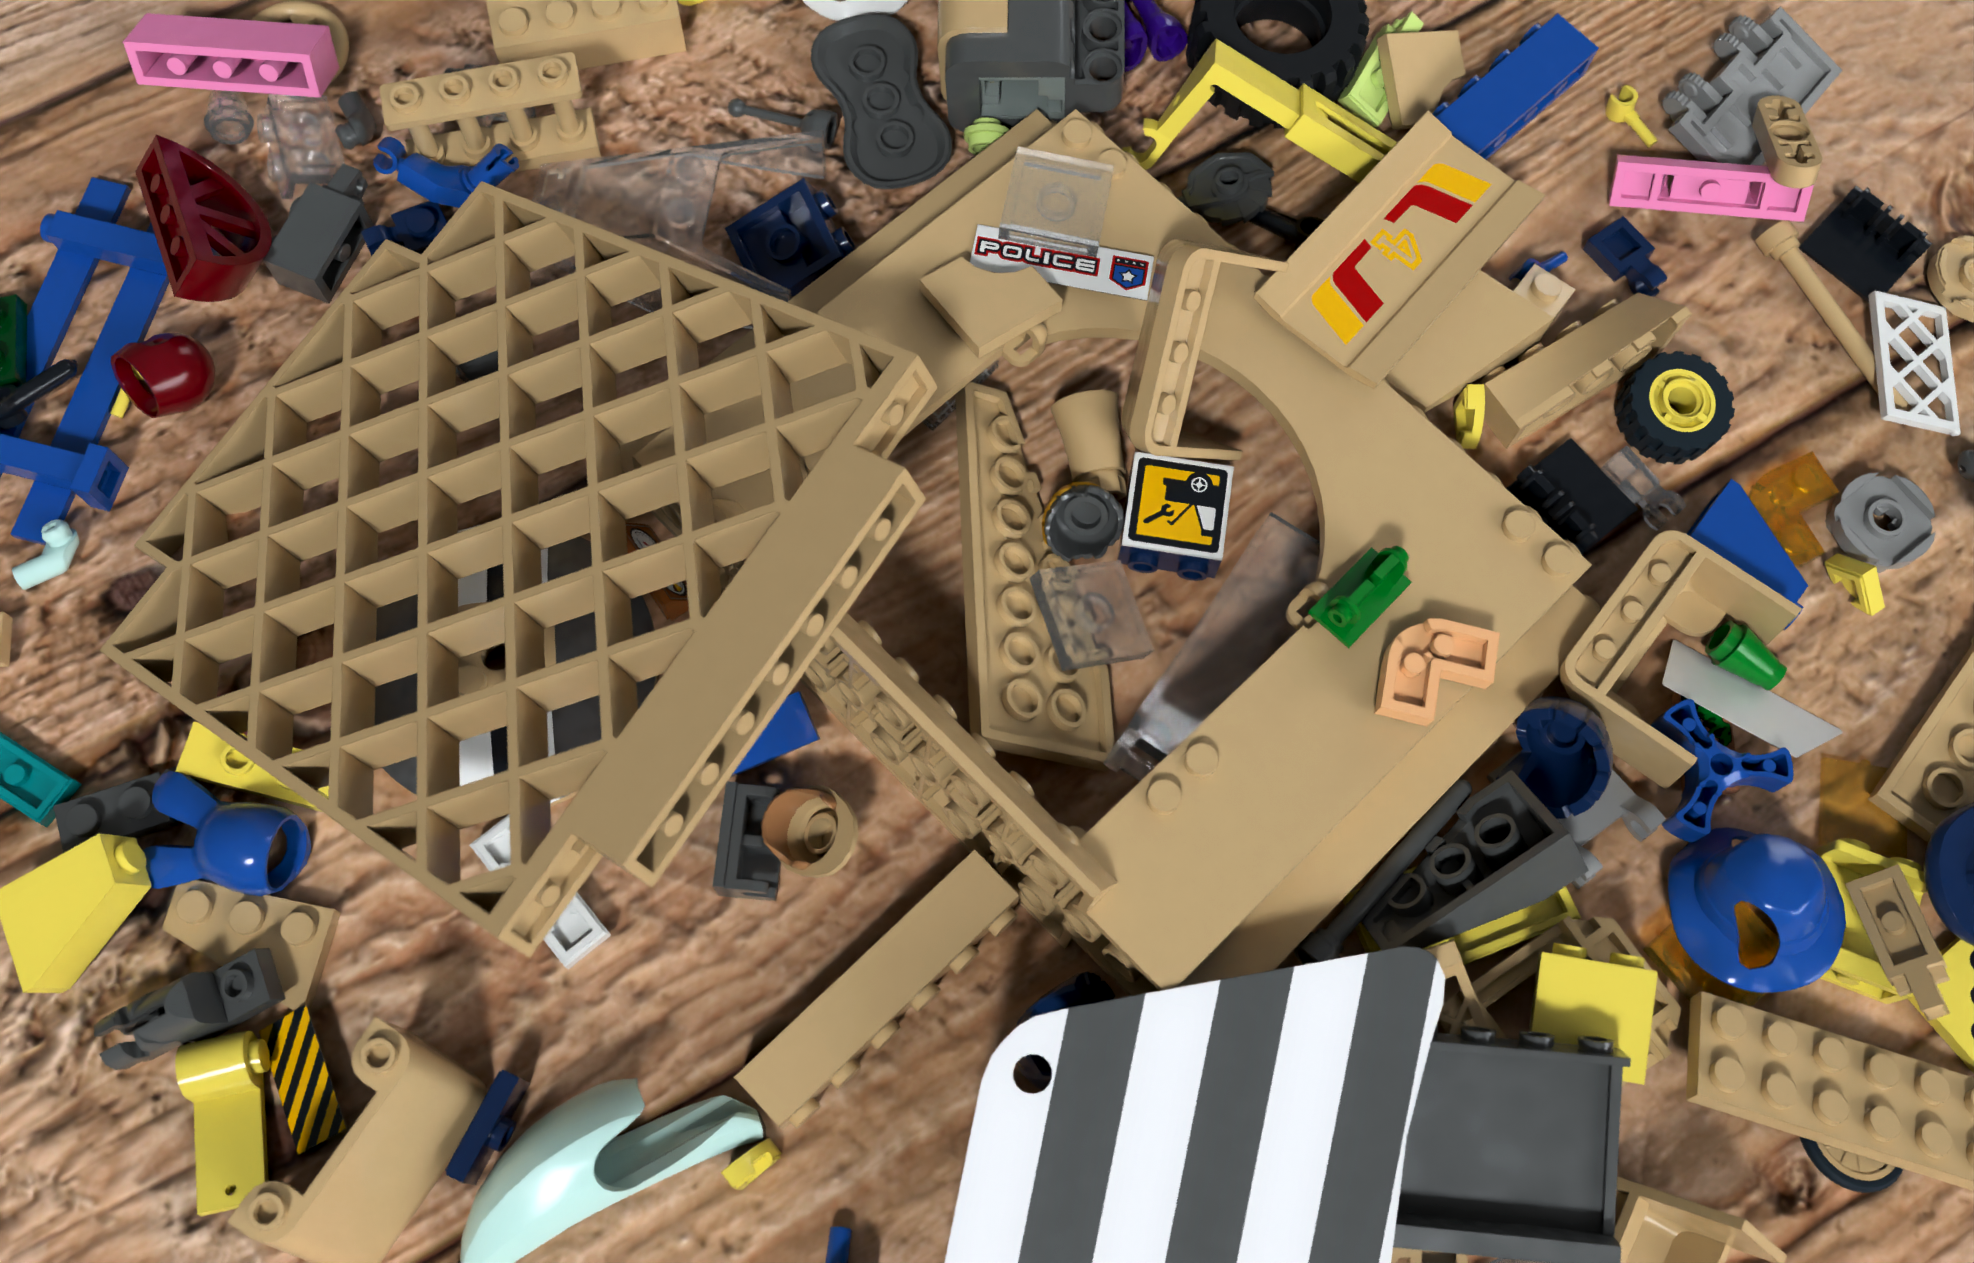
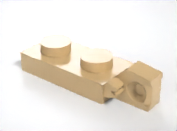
M1899 864L1845 883L1890 984L1895 986L1898 995L1902 997L1913 993L1927 1021L1950 1014L1937 986L1938 984L1950 981L1945 970L1947 965Z

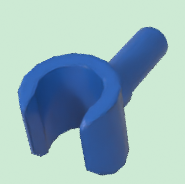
M1561 251L1542 262L1530 258L1509 276V280L1511 281L1514 278L1522 280L1534 264L1550 272L1568 260V256L1565 252Z

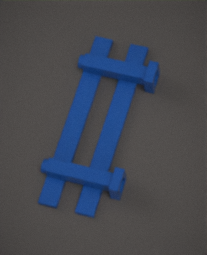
M92 177L75 214L57 210L55 214L49 213L45 215L40 225V235L43 241L53 243L58 248V251L27 316L26 382L52 366L99 260L129 266L130 269L51 445L48 446L19 438L27 418L13 428L0 429V477L2 473H7L34 480L11 531V535L17 539L45 545L46 542L42 539L41 532L43 526L55 519L65 520L76 494L90 507L110 512L129 469L110 448L98 445L121 389L112 370L111 356L128 343H141L144 341L170 281L151 222L147 231L116 224L131 192L127 185ZM211 247L213 255L220 256L218 252ZM35 402L24 408L28 416Z

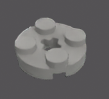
M1867 473L1854 479L1838 493L1833 501L1832 510L1826 516V527L1849 557L1876 566L1877 573L1887 569L1905 567L1922 556L1934 541L1935 532L1931 534L1932 525L1930 521L1935 517L1933 505L1927 495L1916 484L1904 477L1894 475L1890 479L1884 476H1876L1878 473ZM1873 513L1877 516H1882L1884 513L1889 516L1891 521L1887 527L1890 531L1881 529L1875 523Z

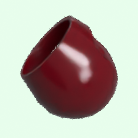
M173 332L157 334L141 343H128L111 356L112 370L121 388L139 410L152 418L186 412L201 405L209 396L214 386L215 366L210 353L202 343L186 334ZM131 365L146 381L154 397L139 383L132 371Z

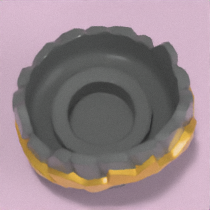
M1072 482L1063 486L1052 496L1044 510L1042 519L1044 543L1051 547L1054 554L1067 562L1073 558L1077 560L1082 557L1089 559L1094 556L1095 559H1099L1106 553L1108 546H1113L1116 540H1119L1125 520L1122 506L1112 494L1097 484Z

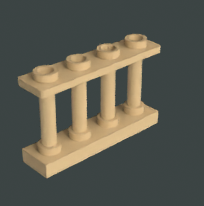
M572 52L382 84L379 88L384 123L389 131L409 129L413 139L405 140L407 156L417 152L445 166L465 165L474 167L499 143L507 146L513 152L505 160L507 163L513 157H517L519 161V168L512 173L601 157L592 109L574 110L572 100L580 99L583 95L576 57ZM553 104L556 114L527 118L524 108ZM505 112L508 120L505 123L480 127L476 118L477 116ZM457 120L461 130L432 135L428 125Z

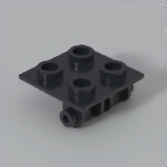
M1856 185L1798 249L1869 303V294L1873 291L1887 293L1933 243L1925 238L1928 235L1926 231H1920L1909 221L1901 225L1899 222L1905 217L1902 213L1896 220L1888 215L1894 208L1893 206L1889 205L1883 211L1881 207L1884 205V202L1874 196L1868 187L1863 191Z
M1572 438L1535 466L1531 464L1516 477L1517 480L1506 488L1524 505L1536 510L1543 522L1562 539L1573 543L1579 549L1581 555L1638 510L1631 500Z

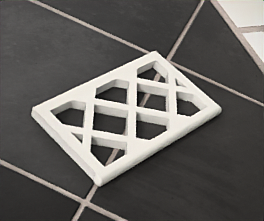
M1873 291L1868 296L1881 419L1951 436L1960 435L1946 308L1880 291ZM1885 307L1892 308L1903 320L1894 329L1886 321ZM1920 316L1935 319L1937 339L1918 319ZM1907 327L1927 347L1918 356L1899 336ZM1888 343L1907 363L1899 372L1890 364ZM1931 354L1939 360L1942 382L1923 363ZM1912 370L1931 389V392L1923 399L1903 379ZM1893 387L1912 407L1911 410L1895 409ZM1936 397L1945 406L1946 420L1938 418L1928 407V404Z

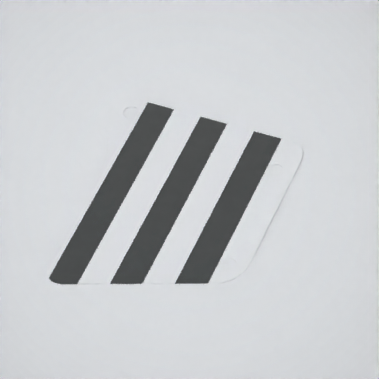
M1402 946L1070 1007L1034 1016L1018 1025L991 1055L981 1080L944 1263H1391L1407 1134L1429 1047L1444 1000L1445 976L1437 958L1429 951L1421 948ZM1029 1054H1037L1044 1057L1052 1069V1078L1049 1085L1038 1093L1021 1091L1013 1079V1069L1016 1063L1022 1057Z

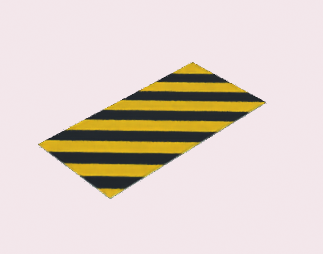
M305 1004L259 1031L261 1039L265 1040L269 1049L270 1068L298 1155L347 1129L307 1005Z

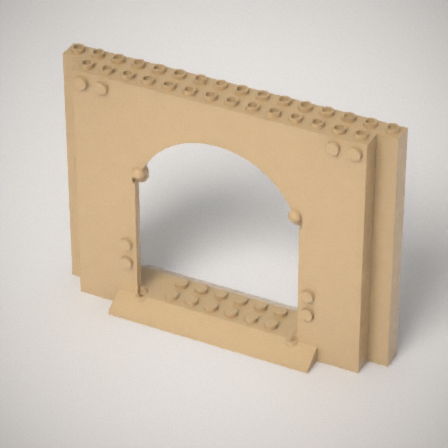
M1036 109L790 299L788 303L919 355L938 388L906 431L905 436L1001 356L1010 364L1023 367L1039 357L1044 352L1046 344L1080 338H1119L1139 341L1148 298L1146 301L1048 283L1063 299L1062 311L978 359L921 293L919 282L921 278L961 256L970 262L978 224L1153 256L1154 261L1148 298L1157 257L1169 241L1183 239L1236 250L1240 249L1233 244H1228L1209 227L1207 221L1200 214L1192 212L1174 196L1172 190L1166 184L1158 182L1144 170L1131 153L1123 151L1110 140L1097 123L1089 121L1076 109L1059 123H1056L1055 121H1050ZM1224 262L1220 263L1198 360L1233 379L1272 414L1298 452L1309 476L1317 503L1320 526V554L1315 582L1306 585L1287 607L1286 618L1289 624L1297 630L1293 636L1087 833L1078 826L1067 827L1062 823H1058L1033 798L1034 791L1030 784L1017 772L1011 771L1008 773L994 759L996 755L993 748L981 735L975 732L969 735L955 721L957 715L951 705L937 694L931 697L918 684L919 677L912 666L901 657H897L894 660L881 647L882 640L878 633L864 620H860L857 623L846 612L799 679L969 853L975 849L1020 895L1018 902L1064 949L1075 941L1128 996L1275 970L1517 719L1524 709L1560 674L1562 662L1601 610L1599 604L1593 598L1582 594L1573 586L1592 565L1581 555V552L1573 543L1562 539L1543 522L1536 510L1519 501L1504 487L1496 475L1485 471L1468 456L1460 443L1452 438H1448L1428 420L1425 413L1419 407L1408 403L1391 388L1386 378L1375 389L1355 380L1272 318L1254 299L1255 293L1270 278L1269 276L1263 275L1254 267ZM750 330L705 366L755 348L754 330ZM1032 338L1031 347L1020 355L1016 350ZM845 363L790 383L793 412L856 390L852 364ZM761 394L705 414L707 443L765 423ZM673 426L620 445L622 474L675 455ZM827 449L800 458L802 481L806 479ZM768 469L712 489L715 523L773 503L771 470ZM679 501L650 511L675 537L682 535ZM1399 546L1407 552L1409 561L1407 562V571L1403 575L1412 583L1349 649L1310 614L1303 618L1297 613L1312 597L1318 602L1371 548L1379 553L1383 548ZM747 559L719 568L722 593ZM1439 618L1500 633L1494 683L1487 689L1440 678L1435 718L1427 727L1374 714L1384 653L1392 640L1403 630L1417 624H1422L1427 619Z

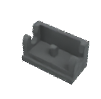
M727 781L713 879V888L718 896L776 901L781 862L763 842L761 822L768 804L776 795L780 794L779 788L737 784V782Z

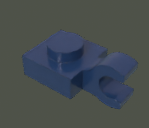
M427 201L391 214L395 224L394 227L376 225L363 230L361 233L371 256L385 239L422 254L447 224V221L439 204Z
M1624 216L1589 238L1583 248L1590 258L1614 282L1625 275L1633 295L1641 293L1655 297L1660 292L1657 287L1668 279L1664 271L1649 260L1655 250L1653 245Z

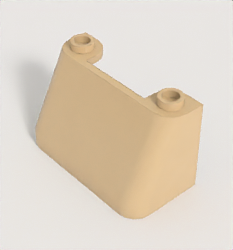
M376 1016L357 1041L352 1052L351 1063L355 1075L364 1084L375 1090V1095L304 1194L284 1182L270 1181L255 1186L245 1196L227 1222L249 1238L312 1263H381L448 1166L488 1092L485 1083L477 1075L413 1032Z

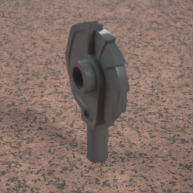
M1216 153L1189 173L1187 188L1182 190V196L1177 199L1192 212L1200 214L1208 222L1222 223V226L1232 225L1242 220L1243 223H1246L1259 211L1263 213L1268 198L1272 197L1270 181L1271 177L1274 176V171L1252 153Z

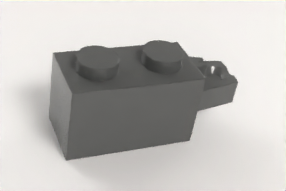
M342 164L328 185L323 184L320 186L310 182L302 196L294 200L288 219L278 235L272 237L271 248L263 260L278 284L329 304L365 244L361 232L374 226L364 208V202H362V197L368 184L359 169Z

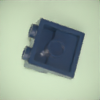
M804 178L725 228L753 289L783 301H787L797 295L856 249L848 232L843 227L837 229L831 218L838 214V210L830 195L824 188L817 191Z

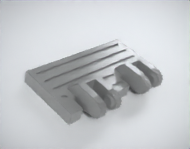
M1781 6L1770 13L1760 25L1755 24L1754 20L1746 17V15L1736 17L1729 25L1730 28L1728 30L1730 33L1721 34L1713 43L1714 46L1712 48H1714L1716 56H1719L1720 60L1725 64L1714 78L1708 83L1704 81L1700 74L1697 75L1695 72L1686 73L1678 82L1680 90L1669 92L1663 99V110L1674 121L1668 130L1698 161L1762 165L1765 159L1752 127L1758 101L1767 96L1788 97L1797 101L1801 105L1804 114H1806L1843 71Z

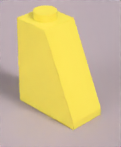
M98 833L0 888V920L23 993H63L69 990L152 887L146 870V856L138 845L136 838Z

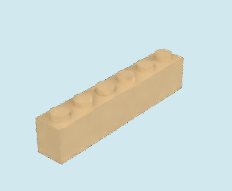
M974 849L736 1074L734 1078L779 1128L784 1130L792 1123L798 1129L821 1107L816 1098L831 1084L837 1090L840 1089L860 1070L862 1066L856 1060L871 1045L879 1051L901 1030V1026L896 1021L911 1007L920 1012L941 991L936 983L950 969L958 975L978 956L980 951L975 945L985 935L991 932L994 937H997L1018 917V914L1013 909L1017 906L1020 895Z

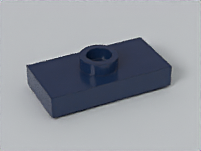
M503 1069L498 1072L445 1169L447 1176L464 1184H477L494 1150L501 1152L509 1142L516 1127V1121L512 1120V1117L531 1084L530 1082Z

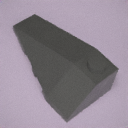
M1510 770L1467 799L1456 812L1460 819L1443 838L1436 835L1425 847L1428 855L1412 873L1402 874L1361 921L1381 950L1402 946L1423 949L1544 901L1589 871L1570 833L1513 770Z

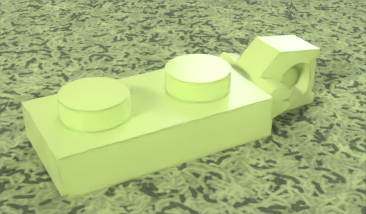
M1412 11L1402 19H1396L1391 26L1389 24L1383 26L1376 33L1362 57L1353 79L1348 87L1344 88L1337 100L1347 111L1374 128L1382 123L1389 111L1376 39L1388 33L1420 32L1424 23Z

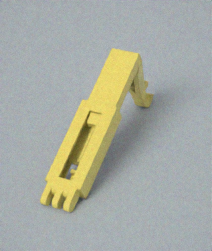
M1216 38L1159 121L1144 118V134L1155 140L1148 150L1138 153L1131 146L1123 147L1122 150L1131 153L1144 170L1151 168L1174 138L1215 93V88L1212 85L1219 86L1285 127V138L1358 183L1369 174L1398 142L1303 83L1299 89H1296Z

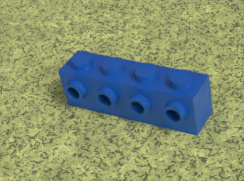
M1557 13L1543 26L1539 23L1533 25L1521 39L1519 47L1513 52L1509 49L1504 50L1491 64L1489 72L1482 78L1478 75L1472 77L1459 92L1458 99L1451 105L1448 102H1443L1432 114L1452 132L1453 137L1487 160L1583 77L1599 48Z

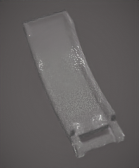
M1272 512L1269 514L1249 542L1239 561L1184 645L1134 714L1128 727L1111 749L1103 765L1116 773L1121 769L1140 782L1155 766L1133 753L1132 750L1135 746L1161 762L1297 632L1289 624L1286 618V610L1291 601L1299 595L1306 585L1315 582L1320 554V541ZM1312 597L1297 613L1305 618L1308 615V611L1317 601Z

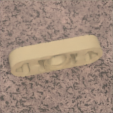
M1767 96L1760 99L1757 104L1752 127L1772 179L1778 184L1789 188H1807L1812 186L1816 182L1823 157L1801 105L1797 101L1784 96Z

